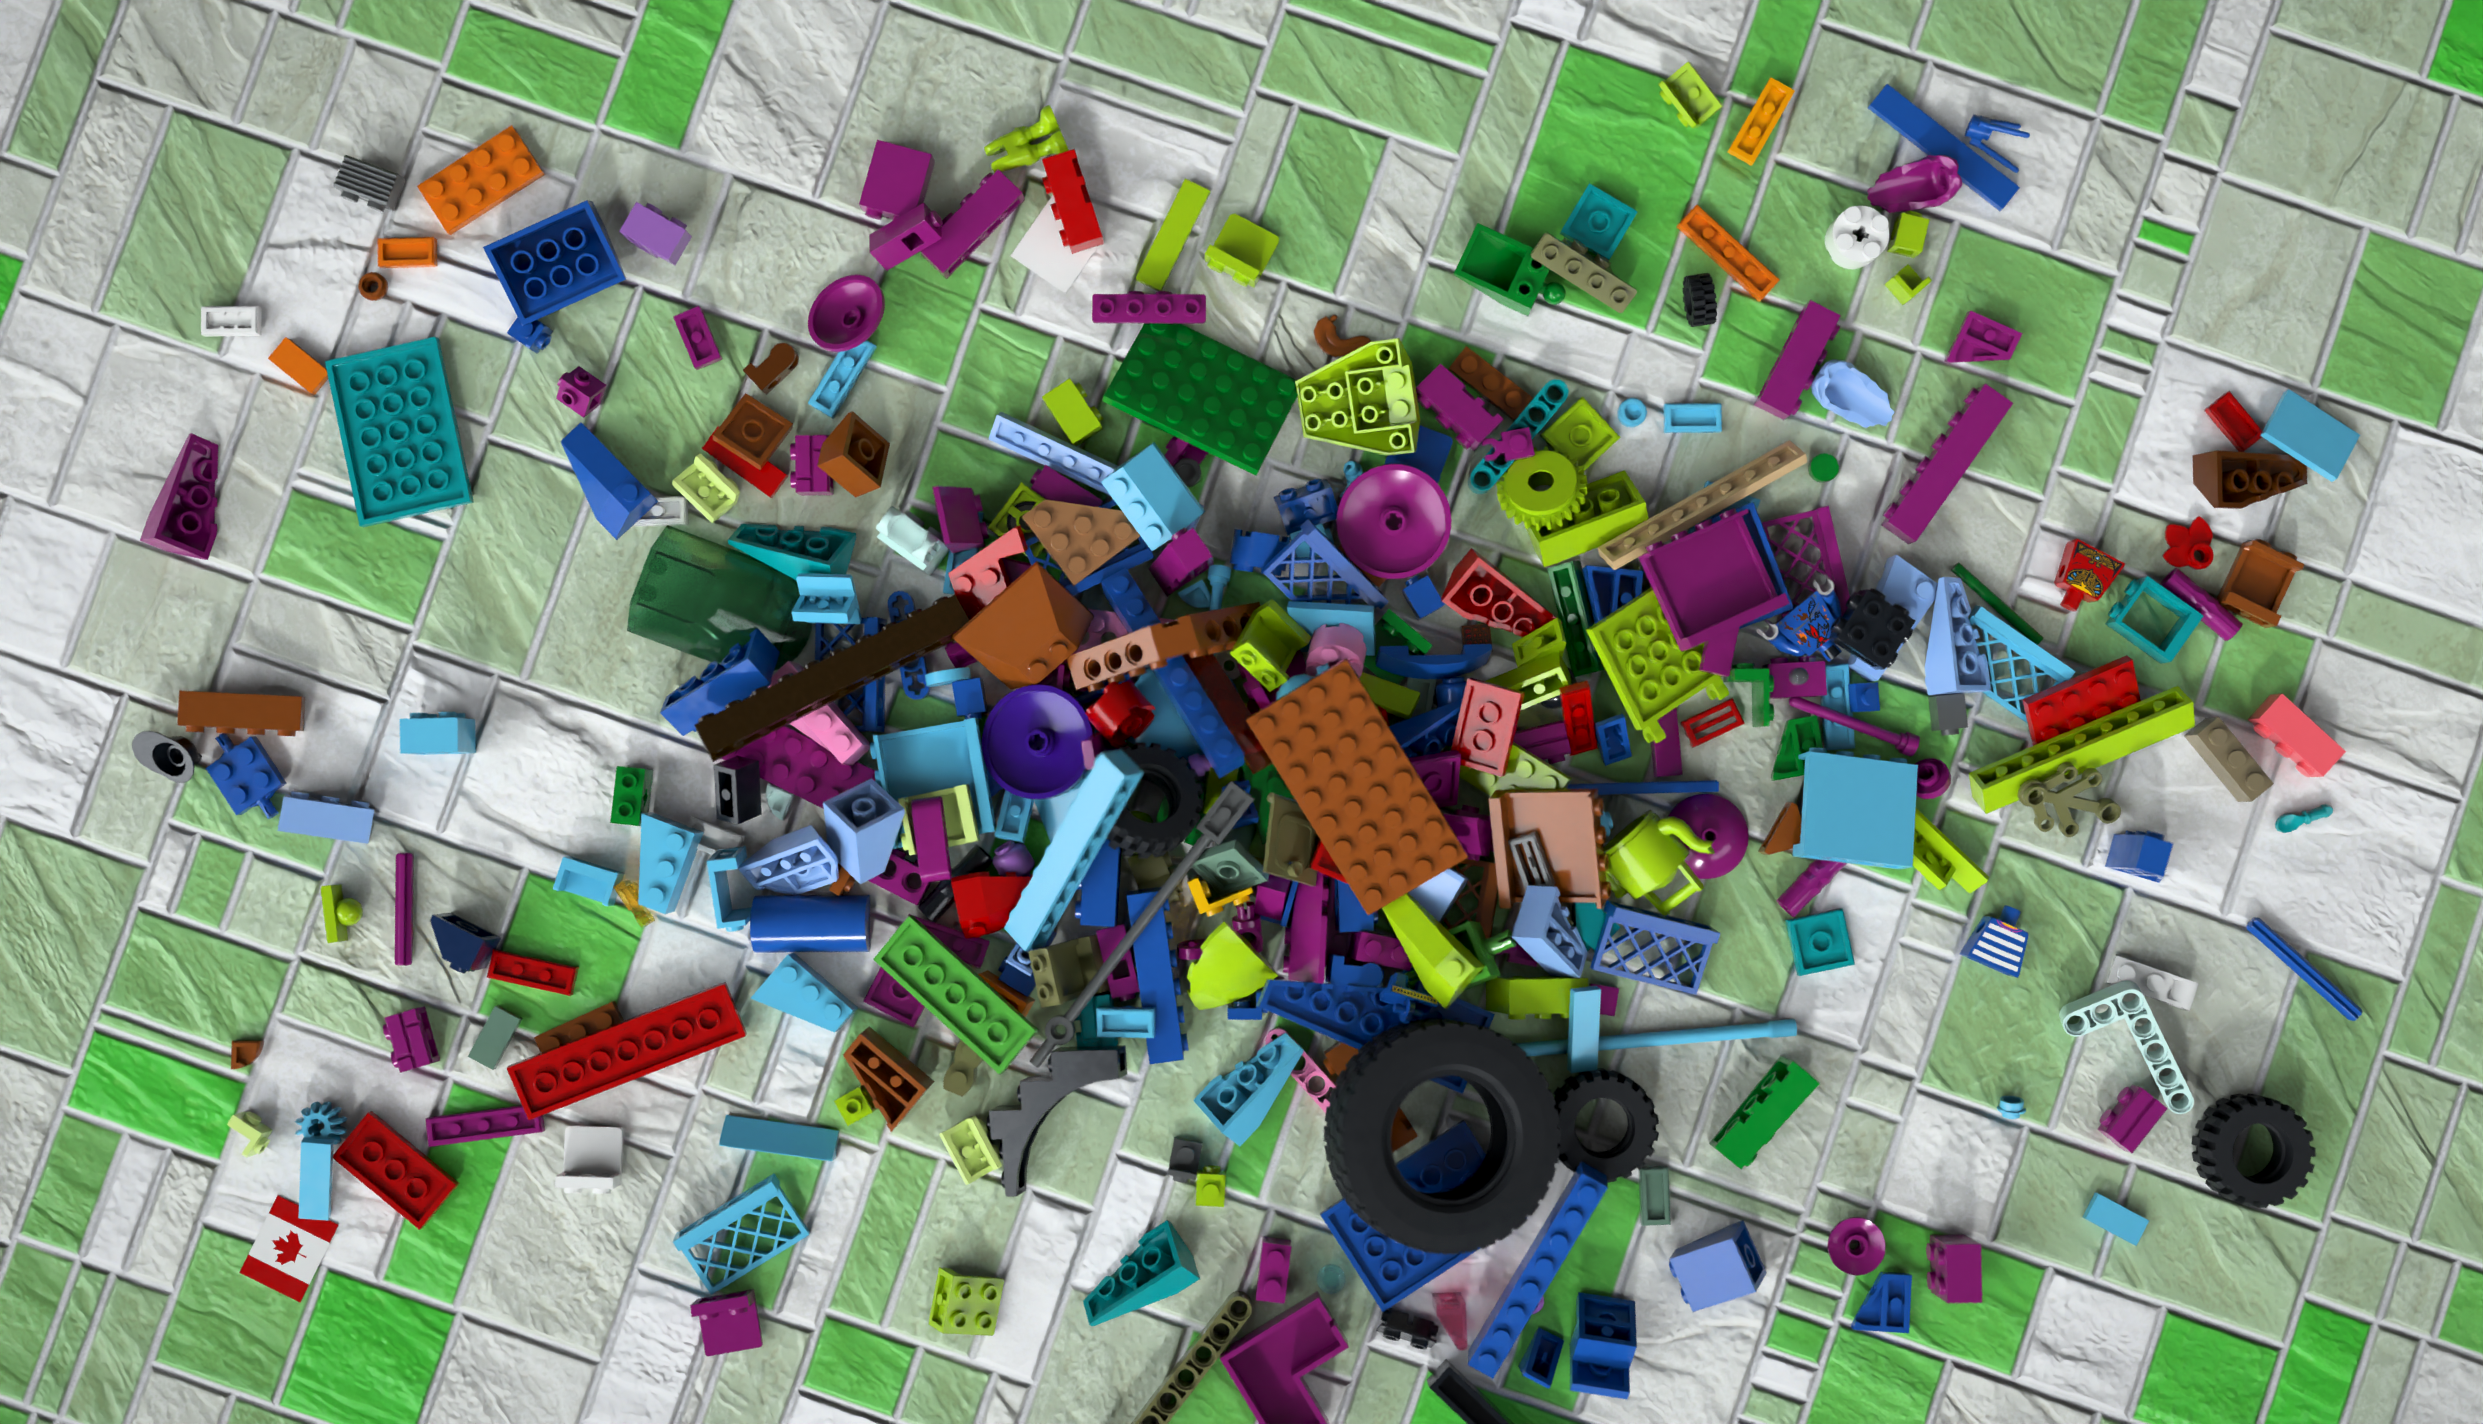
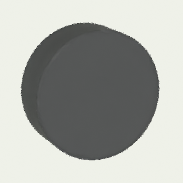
M1183 458L1173 467L1188 488L1195 486L1201 479V468L1191 458Z

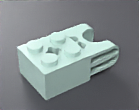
M891 506L876 526V529L880 532L877 538L931 576L949 552V549L944 544L943 535L932 527H929L928 530L922 528L925 523L910 511L906 510L903 514L897 508Z

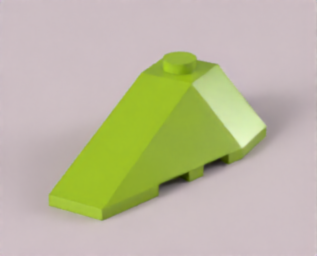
M1406 893L1382 907L1424 988L1447 1009L1485 966L1409 893Z

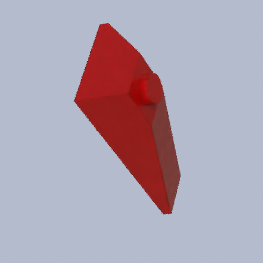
M1473 548L1468 551L1453 569L1441 597L1442 602L1463 618L1473 619L1490 627L1500 628L1521 637L1530 634L1557 618Z
M976 872L952 877L951 884L959 922L965 939L981 937L1003 929L1010 918V912L1018 904L1022 897L1021 892L1028 886L1033 874L1031 876H1016V872H1006L1005 876H989V872Z

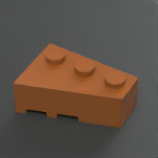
M870 1026L860 1033L843 1054L861 1085L865 1086L872 1097L876 1109L879 1108L886 1119V1125L891 1132L901 1123L935 1082Z

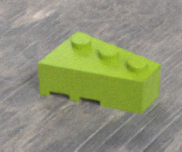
M1555 976L1497 977L1486 982V1010L1508 1014V1019L1523 1020L1525 1019V1014H1534L1535 1019H1552V1014L1560 1013V1018H1569L1570 989L1588 987V978Z

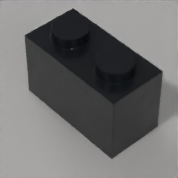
M735 756L715 764L714 782L717 819L740 824L762 815L759 760Z

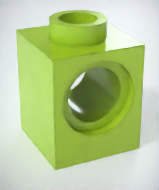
M1914 211L1901 213L1894 220L1887 252L1911 258L1917 257L1923 250L1930 219L1922 218V214Z
M864 1085L858 1086L834 1101L847 1126L876 1110L872 1102L873 1099Z

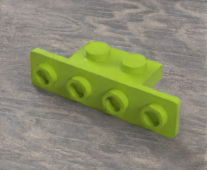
M1916 808L1913 866L1938 890L1947 886L1951 877L1968 893H1972L1987 883L1989 876Z

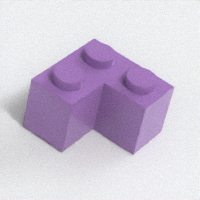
M636 202L619 230L634 246L656 258L660 257L674 266L692 238L685 230L686 224L674 217L669 221V218L663 215L660 209L650 203L643 206Z

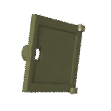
M1271 792L1267 797L1271 805L1263 872L1309 886H1316L1317 871L1309 868L1320 838L1296 800Z

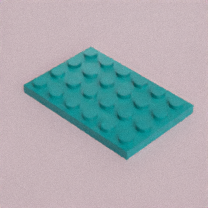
M431 337L325 361L359 526L367 527L474 503L439 338Z

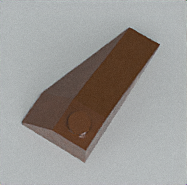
M2217 450L2193 455V484L2214 508L2241 509L2252 503L2263 501L2271 496L2306 485L2307 466L2291 455Z

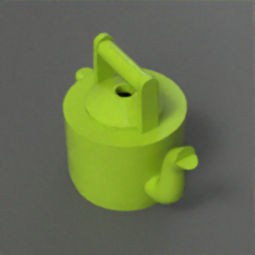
M1648 810L1627 825L1603 847L1604 854H1607L1609 859L1608 871H1605L1606 881L1610 882L1611 890L1616 898H1622L1627 893L1633 899L1644 895L1662 915L1667 916L1670 914V910L1696 891L1700 892L1704 889L1703 883L1684 861L1690 851L1678 838L1691 849L1699 853L1714 854V849L1711 846L1714 841L1698 838L1692 829L1679 818L1665 817L1661 819L1652 810ZM1678 869H1680L1689 880V883L1662 902L1653 891L1668 885L1674 879Z

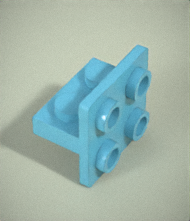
M799 573L796 580L800 596L792 610L794 621L860 624L862 617L852 575Z

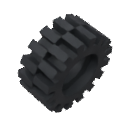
M1709 273L1684 277L1683 302H1685L1684 310L1690 327L1710 325L1716 322V293H1714L1715 286L1712 284L1713 279Z

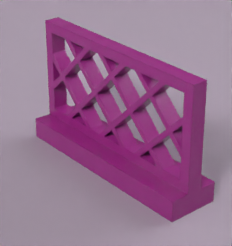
M1829 506L1762 522L1770 545L1773 544L1778 548L1774 554L1775 558L1780 550L1795 558L1787 572L1780 569L1784 575V581L1788 577L1801 585L1798 593L1792 599L1793 605H1799L1796 600L1804 588L1813 593L1817 591L1807 585L1816 570L1822 575L1827 574L1833 581L1834 591L1840 601L1843 616L1848 608L1846 602L1850 595ZM1812 517L1814 530L1809 538L1794 530L1799 520ZM1795 521L1792 527H1789L1786 524H1784ZM1780 525L1789 532L1782 543L1778 544L1770 539L1767 527ZM1791 533L1806 541L1798 555L1783 547ZM1815 533L1818 544L1811 540ZM1809 543L1820 550L1821 557L1815 565L1800 557ZM1798 560L1812 568L1805 582L1789 574ZM1821 561L1823 563L1824 571L1818 568ZM1789 611L1782 613V618L1789 613Z

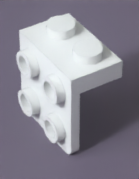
M571 1125L565 1129L564 1168L562 1173L555 1176V1188H564L565 1193H580L582 1189H593L595 1194L611 1193V1189L621 1185L623 1129L612 1126Z

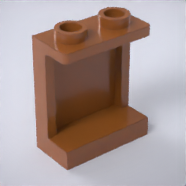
M2255 539L2242 543L2216 599L2226 610L2261 627H2275L2281 618L2277 611L2295 573L2303 570L2305 564L2297 561V556L2285 551L2278 552L2271 548L2272 545L2269 542Z

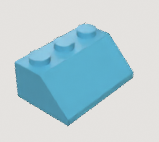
M1155 442L1114 469L1101 481L1102 485L1152 551L1170 540L1171 536L1179 530L1186 528L1205 512Z

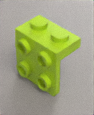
M1233 213L1228 217L1214 245H1209L1205 252V262L1208 263L1207 266L1212 270L1231 275L1232 279L1238 284L1245 287L1249 285L1255 288L1279 244V238L1277 235Z

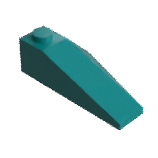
M741 524L728 539V544L796 580L799 573L847 574L856 541V533L832 527H821L820 531H804V526H794V530H778L776 525Z
M1166 1220L1146 1233L1138 1241L1140 1246L1130 1256L1125 1255L1121 1259L1120 1263L1122 1265L1112 1276H1106L1084 1299L1083 1303L1090 1326H1096L1175 1295L1200 1280L1192 1253L1170 1221Z

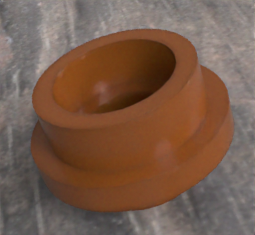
M370 272L360 279L359 291L364 298L370 301H378L386 295L388 283L381 274ZM378 283V289L372 292L371 285Z

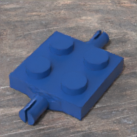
M226 733L217 736L215 739L224 753L217 761L206 767V770L234 813L242 815L252 807L260 806L267 819L273 818L279 812L270 801V798L287 783L258 738L252 736L241 744L234 746Z

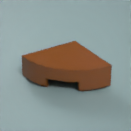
M233 1040L231 1069L243 1068L253 1063L262 1052L264 1040Z

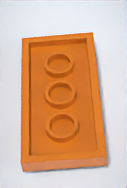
M511 125L417 187L446 232L452 235L545 174L517 130Z

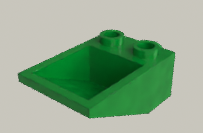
M1477 223L1453 274L1498 303L1525 316H1529L1539 293L1543 294L1545 301L1552 305L1561 303L1566 295L1562 284L1558 282L1544 283L1550 269L1531 257L1530 254L1534 248ZM1531 263L1534 264V265H1536V266H1538V267H1540V268H1539V269L1533 268V267L1531 266ZM1521 286H1524V287H1523V290H1524V291H1528V289H1529V293H1528V294H1522V293L1519 291V288H1520Z

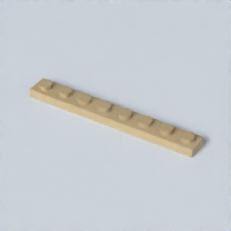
M1789 440L1599 546V555L1613 570H1616L1647 552L1646 547L1661 540L1662 543L1670 540V536L1688 530L1807 463L1806 453Z

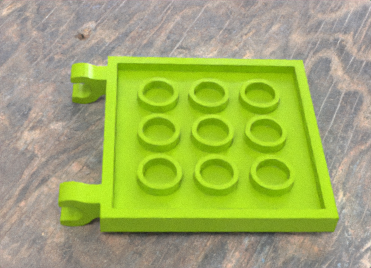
M1652 587L1586 630L1635 729L1643 730V736L1647 743L1653 740L1655 743H1659L1666 738L1664 730L1657 721L1659 718L1705 687L1710 700H1714L1717 697L1719 700H1722L1729 695V691L1721 679L1722 676L1699 671L1705 642L1685 651H1680Z

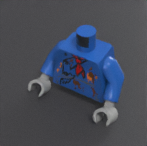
M1827 574L1824 575L1826 582L1822 586H1819L1816 580H1814L1813 585L1817 591L1776 624L1765 620L1769 624L1768 630L1763 633L1757 629V633L1781 652L1800 657L1803 655L1810 656L1819 650L1828 662L1833 660L1842 652L1834 642L1828 639L1832 634L1830 628L1833 622L1839 616H1842L1841 604L1834 591L1833 581Z

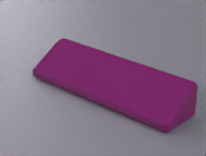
M1674 708L1657 720L1664 730L1666 738L1659 743H1655L1654 740L1651 742L1654 777L1683 775L1677 708Z

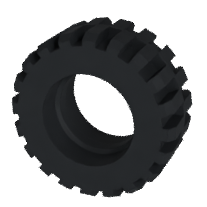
M1144 742L1135 743L1132 748L1127 745L1120 750L1144 772L1140 779L1147 780L1161 789L1168 801L1169 814L1164 821L1146 822L1135 817L1125 805L1107 836L1111 841L1108 846L1114 850L1117 847L1124 849L1123 855L1129 857L1134 853H1138L1139 859H1148L1151 854L1154 857L1163 856L1167 851L1171 852L1177 848L1197 825L1201 817L1199 813L1203 809L1204 803L1203 799L1199 798L1203 793L1202 784H1196L1195 780L1198 778V774L1195 769L1189 770L1186 766L1189 761L1184 757L1181 759L1174 755L1176 753L1175 750L1169 747L1166 751L1162 750L1161 745L1157 743H1151L1149 747H1146Z
M1604 1068L1579 1072V1075L1575 1077L1570 1076L1564 1080L1565 1084L1561 1088L1557 1087L1553 1093L1556 1102L1554 1108L1558 1109L1560 1124H1557L1558 1128H1560V1143H1558L1557 1147L1560 1149L1558 1159L1573 1172L1576 1171L1580 1162H1583L1607 1175V1182H1615L1621 1176L1627 1178L1632 1175L1631 1171L1635 1168L1640 1170L1645 1165L1643 1161L1647 1155L1652 1156L1655 1150L1652 1145L1654 1141H1658L1659 1132L1656 1131V1125L1659 1124L1658 1115L1655 1114L1653 1109L1655 1105L1652 1099L1647 1096L1646 1091L1629 1077L1617 1071H1608ZM1597 1098H1607L1617 1102L1624 1109L1628 1119L1627 1131L1621 1142L1614 1148L1603 1152L1586 1148L1579 1141L1575 1131V1121L1579 1111L1588 1102Z
M2239 1093L2231 1095L2230 1099L2222 1098L2216 1101L2217 1108L2208 1107L2204 1112L2206 1118L2204 1121L2198 1120L2195 1128L2199 1129L2198 1136H2192L2191 1144L2195 1145L2197 1150L2192 1152L2193 1161L2200 1163L2196 1170L2200 1177L2207 1179L2205 1184L2211 1190L2218 1192L2224 1198L2242 1205L2267 1208L2269 1204L2273 1206L2283 1204L2284 1197L2288 1199L2294 1198L2298 1195L2296 1189L2306 1186L2308 1180L2305 1179L2307 1172L2312 1173L2315 1166L2310 1164L2311 1157L2316 1156V1148L2310 1146V1141H2313L2314 1138L2310 1130L2304 1129L2307 1125L2306 1121L2302 1116L2295 1115L2293 1108L2282 1104L2278 1100L2264 1096ZM2257 1123L2262 1124L2266 1127L2272 1138V1157L2268 1165L2261 1172L2246 1177L2235 1166L2233 1160L2234 1143L2238 1135L2245 1128Z

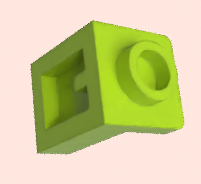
M1204 1165L1203 1170H1197L1196 1206L1224 1207L1226 1171H1220V1166Z

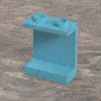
M746 846L718 849L707 860L717 929L726 928L727 932L742 930L750 921L751 907L732 910L726 871L738 869L747 858Z

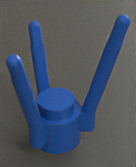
M1973 114L1965 132V136L1971 138L1969 141L1970 145L1978 147L2014 173L2019 172L2018 167L1981 141L1982 139L1988 141L1992 131L2029 138L2030 134L2017 130L2021 128L2020 124L1989 119Z

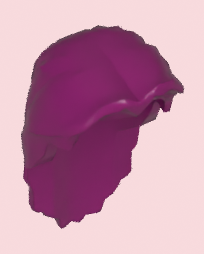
M1929 155L1920 160L1895 167L1890 172L1879 175L1875 185L1867 190L1869 194L1867 199L1870 200L1872 206H1880L1888 213L1922 210L1924 208L1940 206L1952 199L1962 186V179L1957 174L1959 166L1957 160L1945 155Z

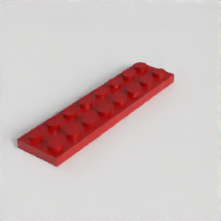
M723 982L511 1064L506 1069L529 1121L743 1038L747 1035V1032L727 983Z

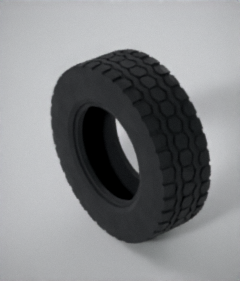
M1442 1018L1418 1019L1410 1021L1409 1024L1402 1023L1391 1027L1389 1031H1383L1372 1038V1042L1368 1041L1358 1050V1055L1354 1054L1345 1065L1347 1067L1346 1070H1342L1335 1082L1337 1086L1332 1089L1328 1100L1331 1103L1330 1107L1327 1106L1324 1120L1327 1122V1126H1324V1141L1327 1142V1145L1324 1146L1326 1159L1328 1162L1330 1161L1328 1166L1332 1178L1336 1180L1335 1185L1341 1196L1345 1198V1202L1354 1213H1357L1359 1218L1376 1231L1400 1244L1427 1253L1459 1254L1460 1251L1461 1253L1478 1250V1247L1483 1249L1496 1243L1495 1240L1501 1241L1512 1234L1513 1229L1517 1230L1527 1221L1526 1217L1528 1215L1532 1216L1540 1205L1538 1203L1539 1200L1544 1199L1550 1188L1547 1185L1549 1181L1552 1182L1556 1171L1554 1165L1558 1163L1560 1149L1557 1148L1558 1143H1560V1128L1557 1126V1124H1560L1558 1109L1554 1108L1556 1102L1552 1091L1547 1088L1549 1084L1543 1073L1538 1072L1539 1068L1529 1056H1526V1052L1515 1043H1512L1510 1039L1476 1024ZM1441 1076H1459L1476 1089L1486 1105L1491 1125L1490 1143L1486 1156L1478 1170L1461 1185L1436 1193L1417 1191L1401 1175L1393 1157L1391 1132L1395 1115L1409 1093L1422 1083Z

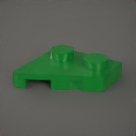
M1816 715L1786 720L1771 774V781L1804 775L1805 760L1798 759V756L1809 752V748H1823Z

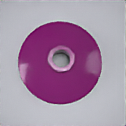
M1860 1217L1847 1218L1839 1222L1832 1229L1827 1244L1829 1257L1833 1264L1844 1273L1856 1276L1865 1275L1875 1270L1882 1262L1886 1249L1885 1239L1881 1230L1871 1221ZM1852 1240L1858 1241L1856 1249H1850L1849 1247Z

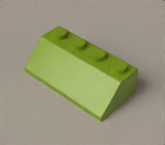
M1625 470L1587 484L1588 494L1585 495V504H1579V513L1572 511L1571 521L1566 518L1562 520L1563 526H1559L1556 523L1552 524L1550 530H1548L1547 526H1541L1540 530H1536V526L1531 525L1527 529L1533 548L1544 568L1598 548L1649 519L1646 502Z

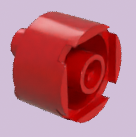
M1113 681L1104 688V695L1086 711V715L1093 726L1113 747L1119 748L1127 745L1124 740L1131 736L1134 739L1138 738L1150 726L1155 717L1152 710L1156 709L1132 682L1118 684L1116 681Z

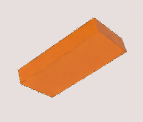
M435 237L377 238L378 267L381 269L437 267V239Z
M287 337L283 339L268 357L271 362L313 395L328 380L327 369Z

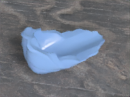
M1833 359L1826 362L1820 368L1811 384V391L1822 407L1864 428L1877 424L1887 426V423L1892 421L1894 411L1890 408L1888 393L1883 391L1875 381L1858 370L1852 363Z

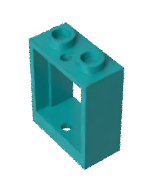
M2149 576L2133 579L2124 590L2126 596L2123 600L2115 603L2108 613L2110 618L2106 625L2160 664L2172 662L2204 616ZM2142 591L2179 616V619L2159 647L2122 622V619Z

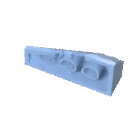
M1941 577L1938 580L1925 662V684L1928 695H1952L1991 691L1988 662L1985 653L1980 654L1975 639L1979 638L1977 628L1973 629L1968 618L1971 608L1961 578Z

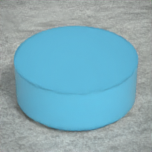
M1629 398L1623 401L1617 411L1620 423L1630 428L1639 426L1647 415L1645 404L1636 398Z

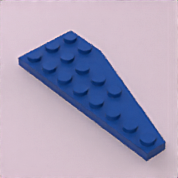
M1267 979L1256 1005L1358 1050L1368 1041L1372 1042V1038L1383 1031H1389V1028L1402 1024L1400 1022V1013L1393 1012L1394 1005L1379 1000L1380 992L1386 987L1343 986L1329 983ZM1456 998L1447 1009L1439 1003L1438 1007H1432L1428 1014L1422 1013L1421 1019H1450L1476 1024L1489 1029L1495 1014ZM1455 1075L1430 1079V1081L1463 1094L1467 1085V1081Z

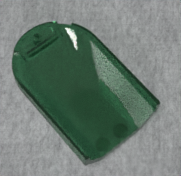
M667 525L650 548L630 601L627 631L709 662L716 660L718 663H721L730 653V648L737 643L741 646L745 645L751 639L749 634L758 628L780 652L774 669L776 671L787 661L793 662L800 655L810 638L813 623L793 620L792 610L800 596L797 580L750 555Z

